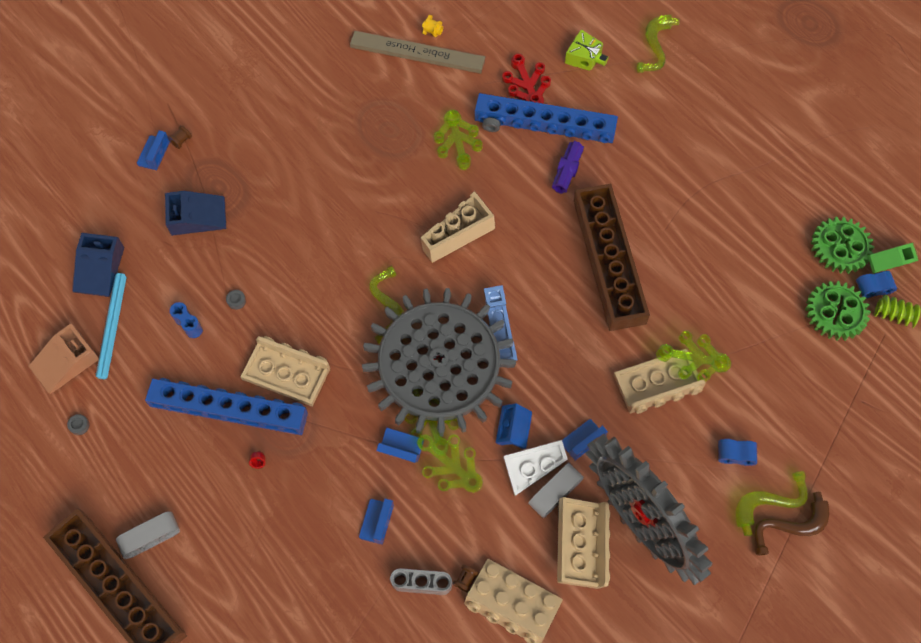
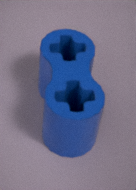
M891 271L866 274L856 279L862 297L871 298L877 295H888L897 290Z
M177 302L170 307L172 318L178 325L182 326L189 338H197L202 334L201 324L195 316L190 314L185 304Z
M721 439L718 441V462L745 466L756 465L757 443L753 441Z

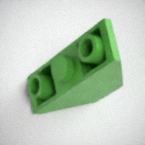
M914 242L867 255L873 273L919 261Z

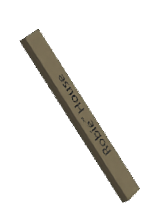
M354 31L350 42V47L480 74L485 63V56Z

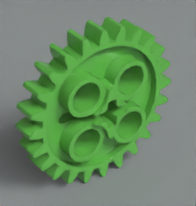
M835 217L833 221L828 218L826 222L822 221L820 226H817L811 241V244L814 246L811 250L817 251L814 257H820L819 263L825 262V268L832 266V272L836 268L839 269L840 274L844 269L848 274L852 270L857 272L859 268L862 269L869 262L867 255L873 254L874 246L871 243L874 240L868 239L871 233H864L866 227L859 228L860 222L853 224L852 218L849 222L846 221L845 217L841 221H839L838 217Z
M829 281L827 285L822 283L820 288L817 286L814 292H811L810 298L806 301L808 305L805 310L810 311L806 317L812 318L809 324H816L814 330H822L820 335L828 333V339L834 335L836 341L842 336L845 341L848 337L853 339L856 334L859 335L865 329L866 323L870 320L867 316L871 311L866 310L869 304L863 303L866 297H859L861 291L854 292L855 286L849 289L847 288V283L841 286L839 281L835 285H833L832 281ZM840 297H842V303L840 304L838 309L837 306L840 303ZM837 310H838V314H839V315L836 317V319H835V325H834V324H833V319H834V317L836 316V313H837Z

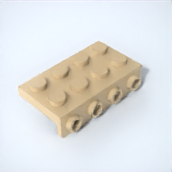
M258 336L256 339L257 345L241 375V379L313 407L330 371L327 360L321 356H311L302 349H299V351L292 349L286 343H276L270 337L264 336L263 338Z
M687 349L614 372L613 375L629 413L636 412L637 414L646 411L651 406L660 407L666 401L672 399L673 401H678L684 398V395L690 393L691 395H696L703 391L702 389L706 384L704 380L700 379Z
M566 497L559 498L557 583L595 589L608 586L610 581L609 503H593Z
M487 559L468 592L464 604L470 611L480 613L491 623H498L505 627L509 633L523 637L527 643H542L563 599Z

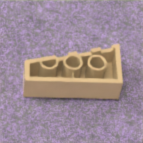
M474 191L467 201L461 202L453 213L447 214L441 223H437L421 237L423 251L432 263L494 230V215Z

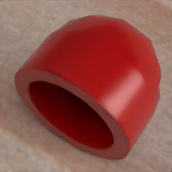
M261 451L253 452L249 458V465L255 469L265 466V454Z

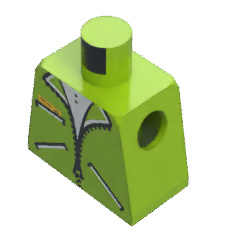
M580 30L566 52L565 64L590 71L596 63L605 66L609 56L602 54L603 43Z

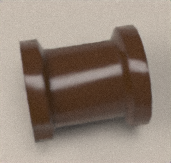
M180 125L179 130L172 136L170 135L168 139L172 145L180 149L187 139L192 138V135L184 126Z
M462 565L459 577L452 584L468 593L474 578L478 577L479 573L469 566Z

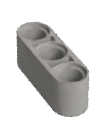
M568 463L533 496L528 504L542 518H545L559 504V498L566 497L583 480L584 476Z
M169 511L119 535L116 538V542L123 559H129L177 535L180 529L173 513Z
M396 569L390 576L393 588L399 592L446 595L452 589V579L445 572ZM402 575L406 577L404 584L397 585L395 583L397 576ZM420 577L427 579V584L423 587L416 585V580ZM446 579L449 584L446 588H439L437 586L438 580Z

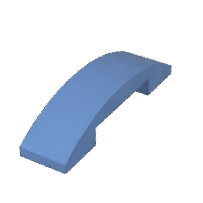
M503 285L484 288L485 302L490 306L488 312L489 325L491 326L502 319L505 322L501 330L493 333L497 342L512 339ZM514 341L512 347L499 350L500 359H514L517 361Z

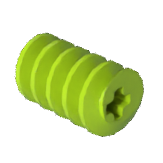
M884 295L876 305L874 317H877L879 313H881V319L889 315L890 322L896 317L897 324L904 320V326H908L912 322V328H914L919 320L921 308L918 304L914 306L911 302L905 304V301L902 299L897 302L896 297L889 299L888 295Z

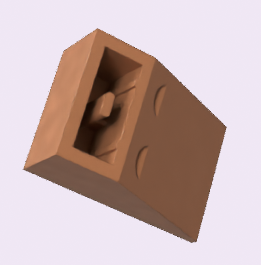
M71 323L51 338L29 367L47 392L52 394L97 362L99 358Z

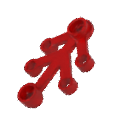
M519 53L515 54L511 58V66L519 71L522 80L513 77L510 71L503 73V82L513 84L508 87L509 96L544 104L543 94L551 85V78L543 76L541 78V85L536 92L534 86L540 75L545 72V64L542 62L536 63L535 71L532 77L529 78L524 66V56ZM518 87L527 90L528 94L518 91Z

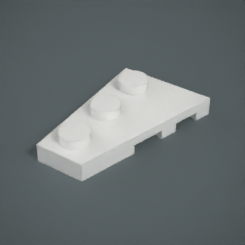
M562 440L503 456L514 496L568 460Z

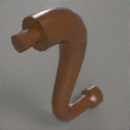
M813 493L815 502L811 503L812 516L806 522L795 523L772 518L763 519L758 522L754 531L757 546L755 549L756 555L769 554L763 537V530L765 528H775L798 536H813L822 532L828 524L830 515L828 501H823L822 493Z

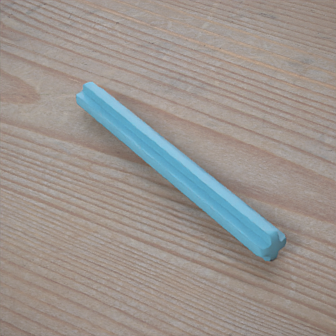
M116 273L96 371L98 379L108 378L127 278L123 273Z

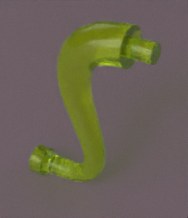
M663 15L653 18L648 23L645 32L646 39L657 56L658 62L655 64L638 62L637 73L659 70L664 66L665 54L658 41L657 34L660 30L671 29V25H679V18Z
M390 266L386 271L376 275L371 280L369 287L372 295L385 307H389L395 314L400 316L404 313L403 308L396 301L382 293L377 287L379 282L389 277L397 276L393 266ZM391 320V322L384 328L387 329L393 321ZM377 335L374 338L377 343H380L383 336Z
M804 471L792 474L799 490V497L796 499L764 491L747 493L740 499L736 508L737 527H742L744 536L753 535L751 525L754 524L753 511L757 506L767 504L796 508L805 504L808 492Z

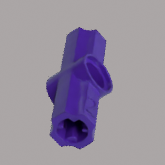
M569 142L564 157L560 159L557 175L552 185V188L557 193H567L572 177L576 175L579 160L584 149L580 142Z

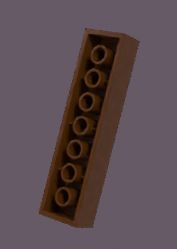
M612 184L575 190L573 201L609 331L646 325L650 313Z
M77 508L43 537L128 643H180L187 637L185 632L90 518Z

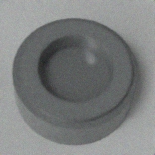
M485 118L482 127L488 132H497L500 129L501 123L494 118Z
M233 290L227 294L226 302L231 309L238 310L244 307L246 297L242 291Z
M81 414L72 416L67 423L69 431L74 435L86 433L90 426L89 420Z

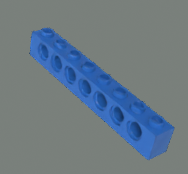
M481 93L478 95L475 108V121L482 123L485 118H494L500 121V126L505 125L517 129L523 128L549 134L583 138L584 140H595L602 143H613L618 116Z
M166 378L152 379L145 399L152 408L296 435H303L308 416L306 407L300 403L287 404L279 399L271 401L258 395L249 397L241 392L233 394L220 388L211 390L204 385H197L195 387L182 381L173 383ZM170 392H175L172 397H167ZM194 395L190 401H186L188 396ZM208 399H213L210 404L205 405ZM232 402L230 407L223 408L226 403ZM251 406L249 411H242L244 407ZM264 410H270L269 414L261 415ZM282 414H290L286 419H281Z

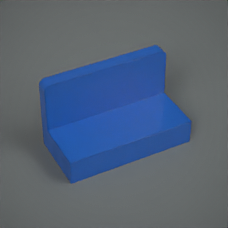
M159 130L157 136H149L137 161L138 166L157 171L170 143L166 132Z
M517 403L503 405L496 443L501 446L513 444L521 449H526L532 411Z
M589 419L562 440L564 449L576 461L590 450L587 444L602 434L606 436L608 431L603 425L598 428Z
M386 428L382 443L378 444L376 451L416 463L419 460L424 439Z
M370 499L360 531V539L383 545L394 508L393 500L384 499V502Z

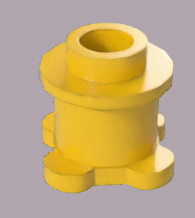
M428 15L422 24V33L424 35L427 32L431 33L433 37L441 35L443 32L442 22H437L432 19V15Z

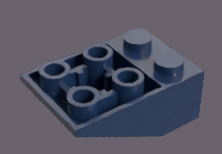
M189 191L165 193L166 226L171 236L227 229L224 196Z
M81 233L76 248L73 293L110 297L115 275L125 248L118 237Z

